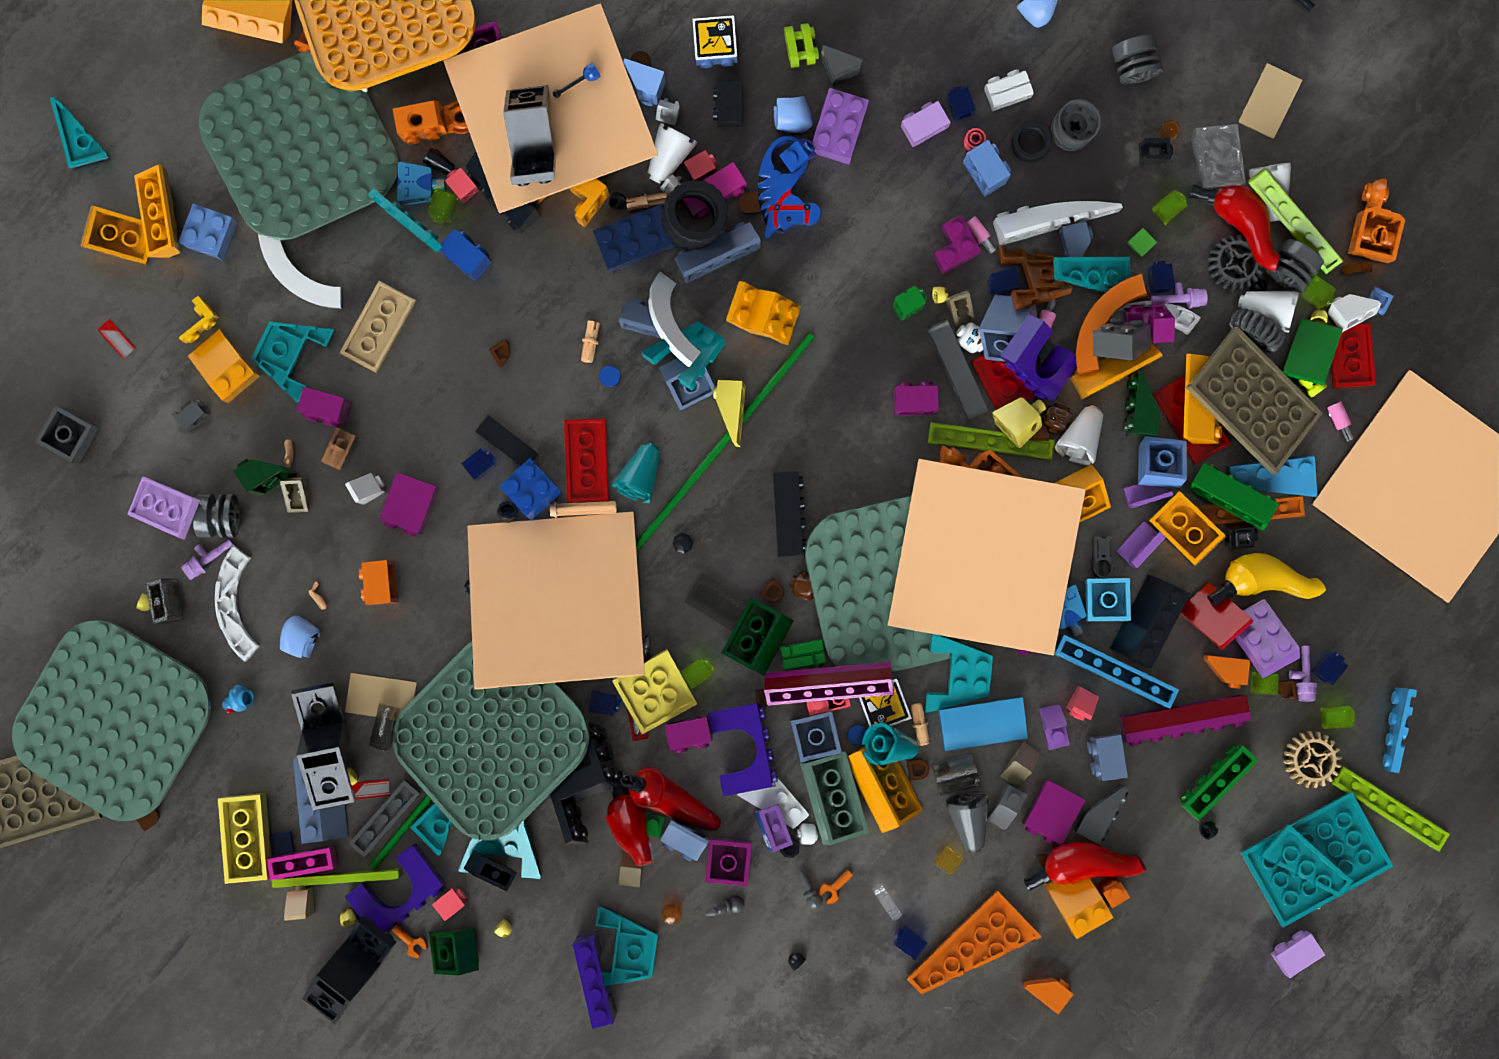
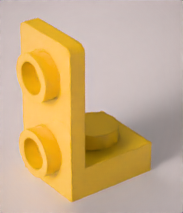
M200 296L195 297L192 302L196 305L194 310L202 319L179 337L184 343H192L200 336L199 334L205 329L212 328L216 324L215 321L219 318L205 299Z

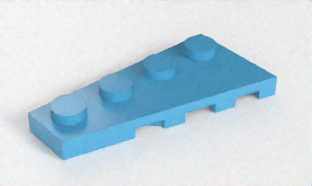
M1314 455L1290 457L1278 473L1273 475L1259 461L1229 465V475L1237 478L1240 483L1250 485L1256 490L1317 497Z
M1395 687V691L1392 692L1391 703L1393 704V709L1388 717L1390 731L1385 739L1387 754L1383 756L1385 771L1400 772L1405 749L1404 744L1401 743L1402 739L1404 740L1408 735L1409 727L1406 720L1409 716H1412L1414 707L1410 706L1411 697H1416L1417 690Z

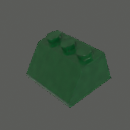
M252 459L241 461L237 464L238 468L233 471L247 493L264 496L281 485L280 478H292L297 474L296 470Z
M750 598L721 653L765 676L794 620Z

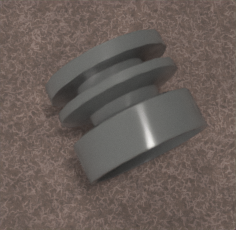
M1154 35L1133 37L1116 44L1111 49L1115 63H1125L1117 69V73L1122 74L1119 77L1121 84L1144 82L1163 72L1162 65L1158 64L1161 60L1160 57L1150 56L1158 50Z
M1076 99L1069 101L1060 109L1051 122L1050 133L1052 140L1065 151L1081 150L1097 135L1101 127L1100 113L1092 103L1086 100ZM1072 126L1076 127L1074 131L1070 129Z
M1287 239L1278 252L1281 258L1279 259L1276 271L1267 269L1266 272L1271 279L1282 287L1303 294L1307 289L1306 285H1309L1312 281L1310 276H1315L1324 261L1317 252L1307 245L1296 240Z
M197 494L195 498L199 499L200 502L193 517V527L198 538H214L217 531L218 536L221 538H225L226 535L227 537L235 538L240 525V508L236 494H228L227 496L219 494L217 500L214 494Z

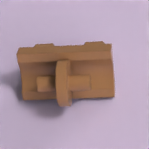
M336 427L321 462L341 470L357 436Z

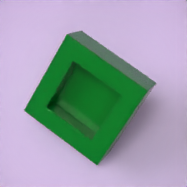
M646 812L649 835L660 838L665 816Z

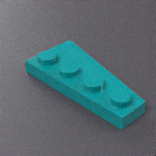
M1289 824L1284 826L1260 854L1265 859L1337 897H1340L1353 883L1347 875Z

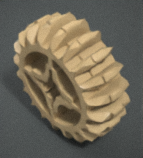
M1307 731L1306 735L1299 733V739L1296 737L1292 738L1294 745L1287 744V747L1291 750L1290 752L1284 751V755L1289 756V759L1283 760V763L1290 765L1285 768V771L1292 772L1289 777L1296 779L1297 784L1301 785L1303 783L1306 788H1309L1310 785L1313 788H1318L1319 783L1324 787L1326 786L1325 779L1328 782H1332L1333 779L1330 775H1338V772L1334 769L1335 767H1342L1341 764L1336 763V760H1340L1342 757L1335 755L1340 749L1333 747L1335 741H1328V735L1321 737V732H1316L1313 735L1312 731ZM1316 742L1320 744L1325 749V751L1315 752L1314 748L1310 747L1309 743ZM1302 749L1303 756L1297 761L1299 751ZM1310 756H1315L1314 764L1309 763ZM1327 759L1326 767L1323 770L1322 763ZM1309 767L1316 776L1307 777L1301 772L1300 768Z

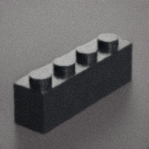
M799 472L773 473L778 557L803 556L806 539H802V531L806 530L805 518H801V510H804L805 507L804 497H800L799 490L803 489V476H799Z

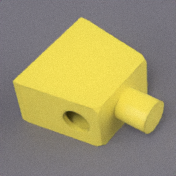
M1019 398L995 410L992 414L995 425L1018 448H1021L1042 427L1040 413L1046 410V406L1040 399L1030 405L1024 398Z

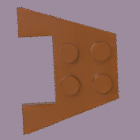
M998 245L997 253L1000 263L1022 264L1030 290L1012 291L1011 299L1015 310L1071 294L1072 284L1054 279V258L1058 256L1036 252V255L1025 253L1024 249L1016 248V251L1006 249L1004 245Z

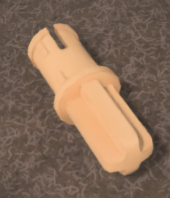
M666 192L651 195L644 193V196L626 198L628 211L644 208L648 210L650 207L661 205L666 201L668 195Z
M587 321L585 338L582 339L584 344L581 361L585 363L593 362L595 347L599 343L597 341L601 324L599 322Z
M912 704L910 707L914 722L912 728L915 730L918 745L930 744L931 741L927 728L928 722L925 721L922 704Z

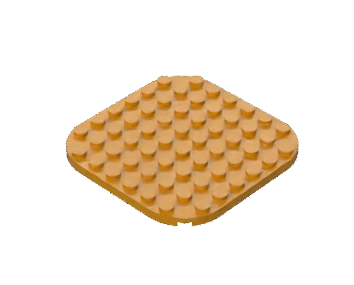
M294 0L316 68L329 84L343 90L353 91L369 88L448 59L459 53L469 43L476 26V15L471 0Z

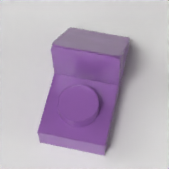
M1060 704L1039 708L1048 749L1052 750L1069 746L1070 743L1066 730L1067 722Z

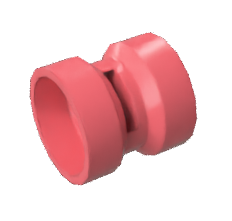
M979 128L969 130L963 142L965 149L969 152L986 141V134Z

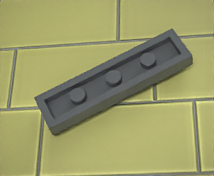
M405 779L350 841L349 845L365 858L421 792Z

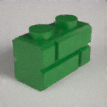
M916 286L896 296L893 308L900 320L905 321L912 314L915 315L920 312L925 305L927 296L922 288L918 289Z
M822 639L780 646L785 671L801 670V668L810 667V669L822 668V665L826 664Z

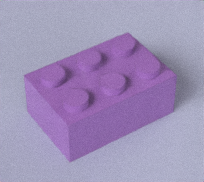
M829 88L812 141L817 155L850 165L868 108V99Z
M1265 599L1243 610L1252 618L1253 623L1239 634L1235 640L1262 678L1300 658V647Z

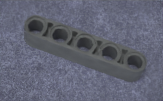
M945 319L927 327L931 341L967 420L987 413V406L948 320Z

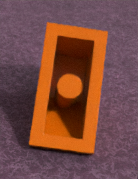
M1209 655L1203 656V660L1221 682L1228 683V687L1241 689V685H1248L1250 660Z
M1054 977L1024 981L1022 984L1027 991L1058 1015L1074 995L1069 990L1072 986L1062 978L1060 981Z

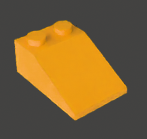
M90 206L80 247L146 264L148 257L142 221L100 207Z
M220 329L188 355L208 385L222 401L230 403L260 377Z
M1180 491L1149 520L1195 566L1226 537Z
M1085 879L1073 885L1071 883L1067 885L1055 882L1044 883L1076 939L1113 919L1111 912L1091 879Z

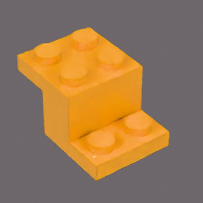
M598 179L569 188L573 194L583 200L575 208V217L583 227L587 226L610 195L607 186Z
M739 281L726 321L751 334L770 337L781 344L788 345L801 306L776 292L757 289L746 282Z

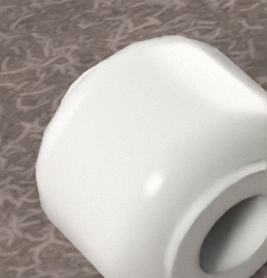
M802 823L799 829H796L795 836L798 838L799 843L811 845L817 840L818 830L814 824Z

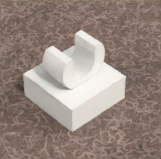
M668 98L660 100L655 120L676 125L680 108L679 102L676 101L675 104L670 103Z
M669 176L660 189L669 196L670 192L677 185H680L679 181L682 177Z

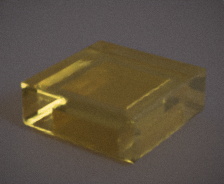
M945 846L934 863L952 876L964 858L948 846Z

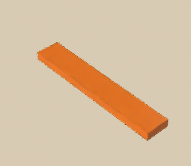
M1303 495L1274 498L1279 503V506L1271 520L1305 516ZM1215 504L1196 506L1214 525L1246 522Z

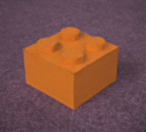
M394 561L362 562V567H359L360 580H363L364 588L361 589L362 601H365V605L398 603Z

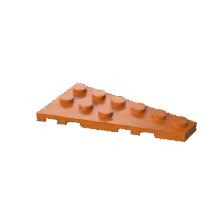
M996 890L906 978L922 995L955 977H959L974 968L976 969L1005 955V953L1020 948L1026 943L1037 940L1042 936Z

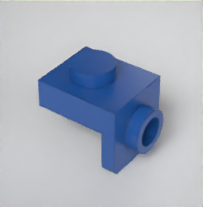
M804 138L797 140L779 156L790 172H795L809 159L816 157L817 154L814 151L813 144Z

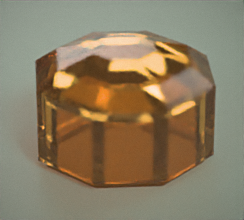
M1168 120L1162 123L1159 134L1161 138H1170V141L1177 139L1181 129L1178 122Z
M674 903L665 905L661 912L663 922L669 925L678 923L682 916L680 906Z

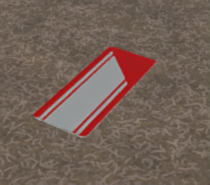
M111 320L105 322L98 329V332L123 359L135 350L132 343Z
M389 780L357 782L352 785L355 800L390 796Z

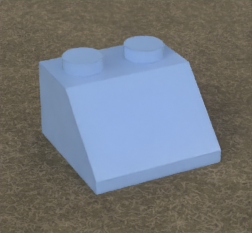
M624 58L625 69L638 99L644 105L653 106L654 104L658 106L666 85L664 71Z

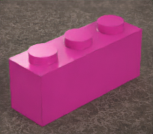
M734 162L703 180L720 190L726 202L732 196L736 198L745 192L744 189L747 188V183ZM696 198L682 199L693 219L697 217L702 219L710 213L709 207L703 201Z
M335 845L273 856L267 859L270 880L334 869L338 866Z

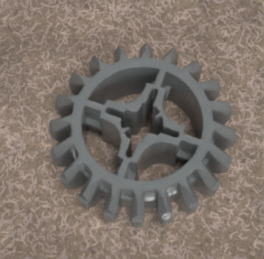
M1229 235L1228 239H1220V243L1214 244L1215 250L1212 249L1209 252L1213 257H1209L1207 262L1213 265H1210L1207 270H1214L1210 277L1214 278L1217 276L1218 280L1215 283L1218 285L1223 282V289L1230 285V291H1234L1236 286L1239 291H1242L1244 286L1250 288L1252 286L1251 282L1258 281L1256 276L1262 275V271L1259 269L1263 268V266L1256 262L1246 239L1244 238L1242 241L1241 235H1237L1235 239L1233 235ZM1232 247L1240 248L1246 253L1239 254L1235 249H1232ZM1225 251L1227 261L1226 265L1221 267V255ZM1243 259L1238 265L1228 267L1233 261ZM1248 259H1250L1251 269L1249 274L1247 275V273L1245 272L1247 271L1245 263ZM1226 272H1233L1240 279L1232 278Z
M1239 308L1229 322L1231 330L1238 326L1260 350L1275 352L1284 342L1285 333L1282 328L1278 327L1277 324L1266 318V316L1253 310Z

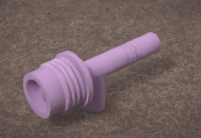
M1179 282L1174 284L1175 295L1151 296V304L1186 303L1188 309L1206 306L1208 299L1206 289L1188 288L1186 294H1184L1182 283Z
M227 539L209 553H207L202 544L196 545L194 549L200 556V559L197 560L192 556L191 559L181 566V569L190 580L198 577L201 573H206L203 566L232 547V542L230 539Z
M1301 646L1302 671L1290 670L1289 678L1302 679V683H1296L1298 701H1316L1317 683H1311L1310 646Z

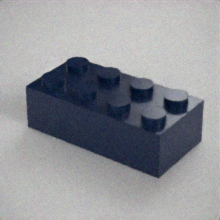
M663 204L593 230L609 274L679 247L670 241L661 226L660 215Z

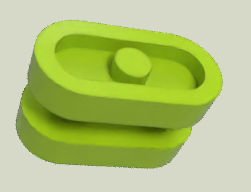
M809 23L800 24L801 31L794 32L793 26L784 27L791 68L799 67V60L806 59L807 65L816 64V59H819L818 48L813 47L812 39H815L814 27H810ZM802 39L804 51L797 52L795 40Z

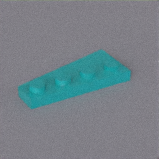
M375 189L368 193L389 215L435 252H438L443 247L436 241L439 238L429 229L426 232L427 228L418 220L414 222L415 218L407 211L403 213L404 209L396 202L390 203Z
M1130 257L1054 258V279L1106 293L1112 287L1130 278Z

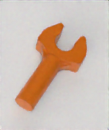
M848 869L833 884L823 883L820 886V896L826 891L832 893L831 897L827 899L826 904L835 903L839 899L837 895L838 890L853 876Z
M398 924L391 930L408 945L407 954L410 957L419 958L421 956L414 948L416 944L425 950L428 948L427 942L422 936L412 938Z

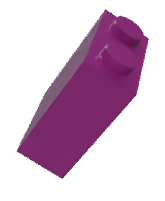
M396 472L379 519L385 521L384 526L396 529V526L404 528L403 533L415 537L416 533L422 534L439 487Z
M1045 778L1022 821L1026 826L1025 830L1034 835H1037V833L1044 835L1045 838L1043 840L1054 846L1056 842L1062 845L1085 799Z

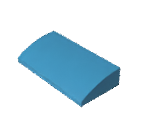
M1023 697L938 710L944 751L1028 738Z

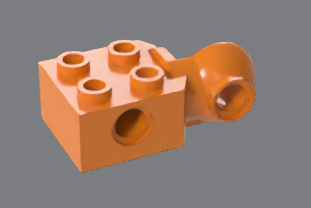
M433 100L392 109L397 134L404 143L410 145L417 144L420 140L427 138L428 140H437L440 136L449 133L465 134L469 132L465 121L457 122L458 116L462 114L458 100L445 106L439 101Z
M1378 179L1373 183L1365 185L1362 201H1366L1365 210L1357 213L1347 254L1388 264L1396 260L1405 219L1398 213L1381 208L1385 205L1389 195L1387 179Z
M945 446L941 447L940 463L1022 477L991 450L979 453L967 465L965 463L966 457L952 446L950 449Z

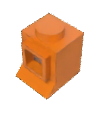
M1108 877L1096 884L1107 905L1112 909L1130 898L1122 883L1115 877Z

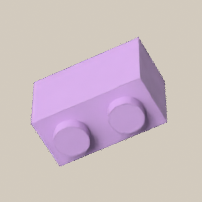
M939 101L934 104L928 102L921 107V111L916 114L911 112L903 117L904 120L901 123V128L912 147L949 128L951 122Z
M1306 930L1304 932H1296L1290 941L1278 944L1274 948L1275 951L1271 953L1284 975L1289 978L1325 956L1313 935Z

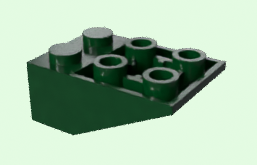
M1139 369L1127 379V389L1130 392L1129 398H1126L1125 410H1128L1127 419H1124L1123 431H1126V436L1155 437L1159 435L1161 414L1144 373Z

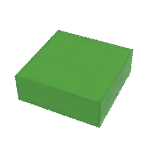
M1144 228L1127 242L1141 258L1157 243Z

